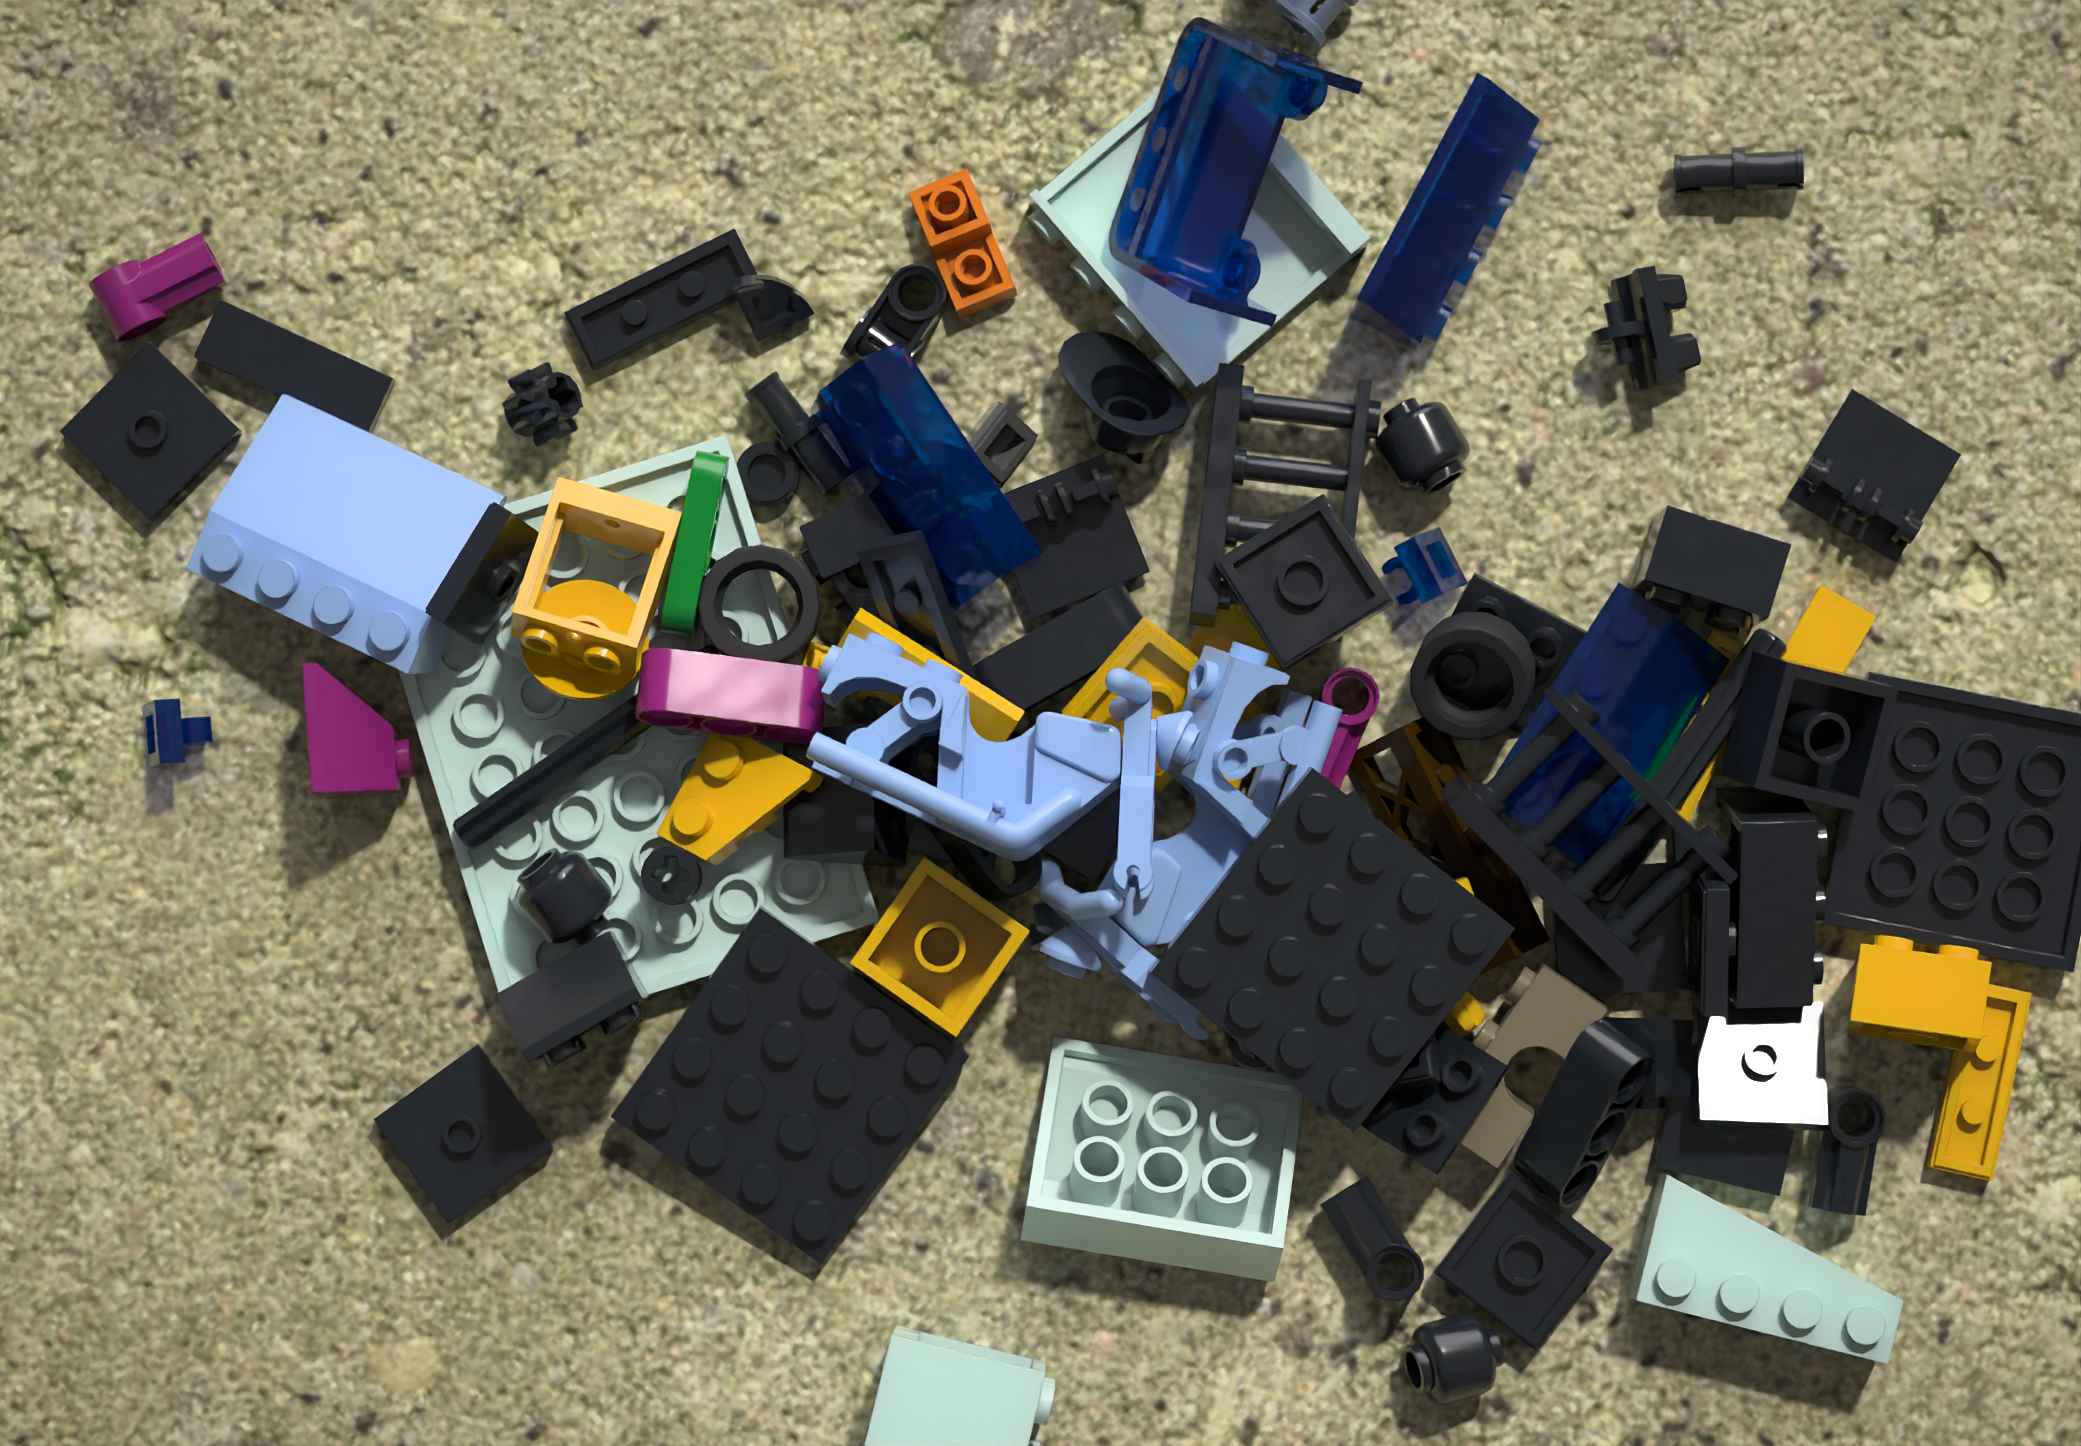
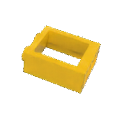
M558 477L512 610L511 638L520 640L525 647L541 654L550 655L559 651L580 657L587 665L599 671L614 673L621 669L635 673L673 561L682 512ZM565 530L653 556L627 636L538 610Z

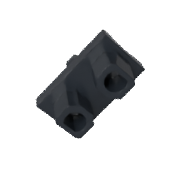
M1654 265L1637 268L1629 275L1610 281L1615 301L1603 304L1608 327L1591 332L1592 342L1594 346L1612 344L1616 365L1624 366L1629 364L1635 392L1653 389L1679 378V373L1700 365L1701 356L1697 339L1692 333L1670 336L1665 315L1686 308L1688 297L1683 276L1656 274Z

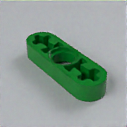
M697 451L695 454L662 612L661 633L693 639L699 619V595L702 582L709 570L727 481L728 456Z

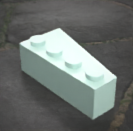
M1658 1173L1629 1298L1886 1364L1889 1363L1903 1300L1673 1177Z

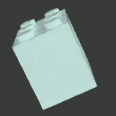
M896 1326L891 1335L865 1446H1039L1040 1442L1030 1440L1034 1423L1045 1426L1047 1424L1055 1391V1379L1045 1377L1046 1362Z

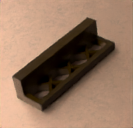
M1422 717L1356 750L1352 763L1381 822L1433 864L1452 872L1455 880L1467 877L1474 896L1515 928L1480 974L1550 940L1520 877L1448 806L1440 792L1458 774L1474 787L1450 736L1434 729ZM1391 748L1402 770L1399 787L1385 781L1373 757L1374 755ZM1409 808L1424 815L1430 827L1427 844L1413 838L1406 824Z

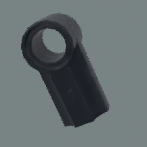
M1840 1085L1827 1093L1828 1125L1824 1131H1820L1808 1206L1835 1213L1866 1216L1877 1142L1886 1124V1111L1881 1101L1874 1094L1854 1085ZM1851 1099H1860L1864 1102L1867 1109L1865 1123L1854 1132H1843L1837 1121L1840 1107Z
M1368 1176L1363 1177L1320 1204L1324 1214L1365 1278L1368 1288L1376 1297L1385 1301L1398 1302L1412 1297L1420 1289L1424 1280L1422 1260L1412 1249ZM1388 1254L1403 1256L1410 1263L1412 1278L1403 1290L1389 1291L1378 1282L1376 1267L1379 1261Z

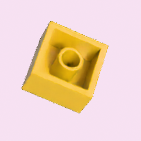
M924 857L850 963L949 1033L958 1037L1028 937L1030 930Z
M1875 936L1873 945L1861 943L1856 963L1847 1034L1975 1053L1982 1038L1992 962L1978 960V950L1962 946L1940 945L1939 953L1932 954L1913 951L1914 942L1912 940L1893 936Z

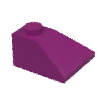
M317 663L302 664L312 793L328 799L404 793L403 778H410L414 775L413 751L410 739L400 740V729L332 671Z

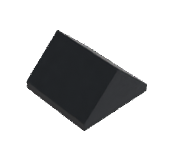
M872 723L822 727V734L846 745L847 738L852 732L860 728H867ZM783 742L784 756L824 777L820 786L809 793L806 790H802L783 805L784 859L900 868L906 866V812L812 769L814 761L806 756L810 743L794 744ZM892 758V759L890 760V762H889V766H891V767H892V763H893L894 758Z

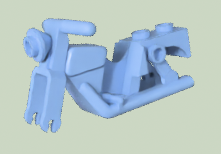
M872 632L868 633L865 640L849 633L842 648L832 645L823 660L817 676V680L824 683L821 694L826 704L835 708L845 696L861 690L889 692L903 697V701L867 728H860L852 732L847 738L846 745L817 732L806 753L807 758L814 761L812 769L1012 861L1026 860L1037 853L1121 785L1117 862L1113 870L1115 886L1122 898L1127 900L1130 889L1128 881L1132 877H1138L1141 901L1149 897L1154 887L1152 850L1156 756L1160 769L1168 772L1173 762L1183 766L1186 764L1201 731L1190 726L1194 717L1193 712L1183 711L1152 719L1153 699L1149 681L1125 669L1115 668L1106 674L1105 684L1109 691L1118 695V697L1111 701L1108 709L1109 714L1114 720L1124 722L1123 741L1119 730L1112 725L1054 712H1043L1037 717L1036 724L1022 736L996 743L985 740L972 727L970 722V693H968L967 687L959 684L963 676L952 668L927 659L923 668L900 657L904 650L903 647ZM940 733L937 788L889 766L892 758L922 736L929 737Z
M1235 641L1232 642L1229 652L1204 645L1200 659L1195 663L1190 672L1188 694L1181 712H1193L1194 717L1190 726L1201 731L1186 764L1183 766L1173 762L1167 773L1195 797V815L1189 826L1179 834L1169 839L1153 841L1152 870L1154 887L1149 897L1141 901L1138 877H1132L1128 881L1130 889L1127 900H1124L1120 893L1117 892L1113 872L1117 858L1098 890L1094 892L1079 893L1065 885L1060 864L1051 855L1041 857L1042 873L1038 881L1041 899L1070 924L1069 927L1064 926L1040 944L1039 950L1050 956L1047 967L1060 973L1083 979L1086 969L1100 971L1103 963L1150 1005L1157 1017L1167 1023H1179L1186 1034L1200 1040L1209 1038L1203 1027L1196 1022L1197 1018L1203 1014L1149 972L1157 958L1141 945L1146 947L1169 943L1174 939L1272 815L1289 764L1292 766L1278 806L1309 767L1314 768L1321 774L1343 711L1337 707L1314 700L1304 728L1302 726L1312 697L1284 687L1275 715L1264 712L1257 714L1250 721L1238 723L1245 707L1259 692L1271 685H1287L1290 676L1266 665L1269 653ZM1256 767L1247 796L1225 779H1241L1250 772L1251 768ZM1203 1015V1017H1204L1205 1019L1211 1021L1209 1018H1207L1205 1015Z

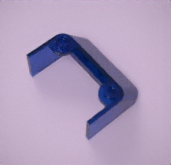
M1203 17L1192 19L1183 29L1176 44L1110 227L1109 249L1113 258L1186 302L1273 327L1277 314L1248 298L1249 292L1254 289L1259 280L1261 262L1255 245L1242 236L1285 117L1295 121L1307 119L1324 103L1328 85L1359 95L1363 82L1317 59Z

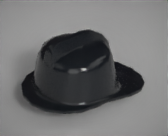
M1098 331L1076 333L1064 341L1058 354L1059 371L1069 387L1083 402L1085 429L1094 443L1106 450L1125 454L1135 463L1142 464L1150 459L1155 447L1161 443L1165 434L1173 433L1184 426L1189 415L1187 400L1166 380L1146 355L1132 343L1116 335Z

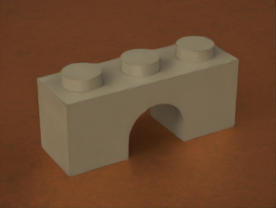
M1542 960L1535 972L1526 966L1523 967L1503 997L1512 1003L1498 1025L1488 1019L1471 1043L1505 1065L1508 1064L1517 1052L1533 1046L1551 1049L1565 1059L1581 1032L1591 1023L1603 1018L1608 1011L1607 1004ZM1503 1076L1460 1143L1498 1169L1534 1117V1108L1517 1097L1509 1089Z

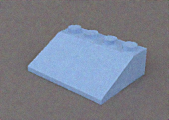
M282 394L210 509L186 569L407 674L435 673L452 630L426 614L425 608L489 504H492L494 501L504 507L508 496L294 397Z

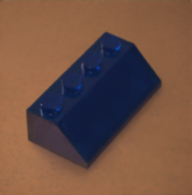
M1479 73L1476 74L1356 298L1349 315L1417 351L1424 337L1434 342L1437 341L1453 311V308L1442 302L1454 281L1463 286L1467 285L1483 255V252L1472 247L1484 225L1494 231L1496 230L1513 198L1502 191L1513 170L1523 175L1526 174L1543 142L1532 136L1540 119L1489 78Z
M901 341L862 357L818 392L810 411L812 414H816L822 422V429L847 466L852 469L853 475L863 490L867 492L893 533L897 535L918 530L923 531L955 618L1043 554Z
M1618 582L1553 685L1565 697L1575 689L1602 717L1593 726L1651 782L1694 719L1703 702L1726 669L1730 659L1674 615ZM1546 697L1537 708L1496 774L1559 714ZM1577 732L1504 802L1508 808L1501 816L1519 830L1525 824L1531 828L1588 774L1603 757ZM1621 777L1557 838L1549 848L1578 867H1581L1613 837L1641 795Z

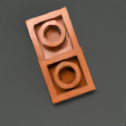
M967 169L908 192L959 319L1018 296L1014 282L992 233L988 217Z

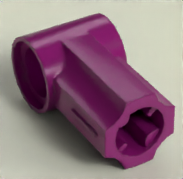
M201 233L143 262L132 260L117 265L101 273L89 283V287L116 342L120 343L152 331L168 319V313L227 285L223 272Z
M1351 667L1336 669L1327 675L1321 684L1317 699L1319 702L1334 706L1331 697L1333 688L1337 682L1344 678H1356L1366 689L1367 698L1362 709L1355 714H1341L1321 772L1322 776L1339 789L1368 722L1378 708L1380 699L1378 685L1372 676L1361 669ZM1289 764L1286 774H1289L1291 764Z

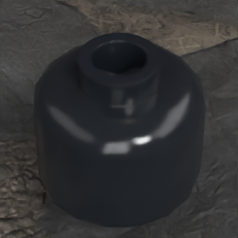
M1413 397L1399 403L1382 417L1387 426L1378 435L1375 446L1402 490L1408 492L1420 490L1424 497L1429 496L1449 486L1467 471L1463 463L1470 454L1469 443L1443 403L1428 402L1419 405L1416 398Z
M552 848L529 864L517 878L521 888L517 894L516 904L541 936L549 943L561 944L574 938L579 945L585 944L600 933L609 922L603 913L611 902L612 890L580 852L570 850L560 853L557 848Z
M1461 1313L1424 1323L1417 1327L1412 1334L1411 1343L1404 1347L1403 1362L1408 1381L1416 1394H1425L1430 1401L1438 1405H1447L1483 1395L1491 1390L1496 1378V1367L1503 1365L1504 1354L1500 1339L1493 1329L1486 1330L1476 1317L1467 1313Z

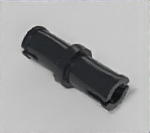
M1731 147V154L1674 155L1675 196L1689 193L1732 192L1733 198L1746 197L1747 191L1803 190L1802 149H1795V151L1745 153L1744 147Z
M775 371L750 389L744 396L748 401H751L779 438L775 443L782 454L788 451L822 497L848 478L853 471L850 467H847L818 429L823 424L816 414L809 417L779 378L778 372Z

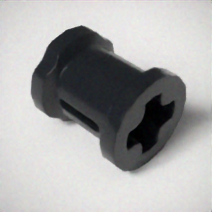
M675 846L660 847L651 852L645 859L641 870L642 884L647 894L656 901L668 905L686 903L691 896L698 893L703 880L700 864L695 861L688 851ZM669 858H678V867L689 872L688 882L678 883L674 894H666V885L655 880L656 870L667 868Z

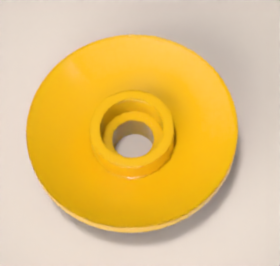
M573 580L558 584L545 591L538 610L627 636L637 604L626 593L607 583L595 580ZM649 633L642 653L649 648ZM520 641L523 661L533 678L545 689L563 698L578 701L607 698L626 688L640 673L641 657L635 673L621 669L618 672L609 673L594 669L587 665L582 658L557 651L555 654L548 655L532 651Z

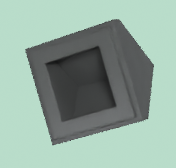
M993 402L955 452L963 456L971 465L992 481L1001 485L1038 435L1006 405L1001 402Z

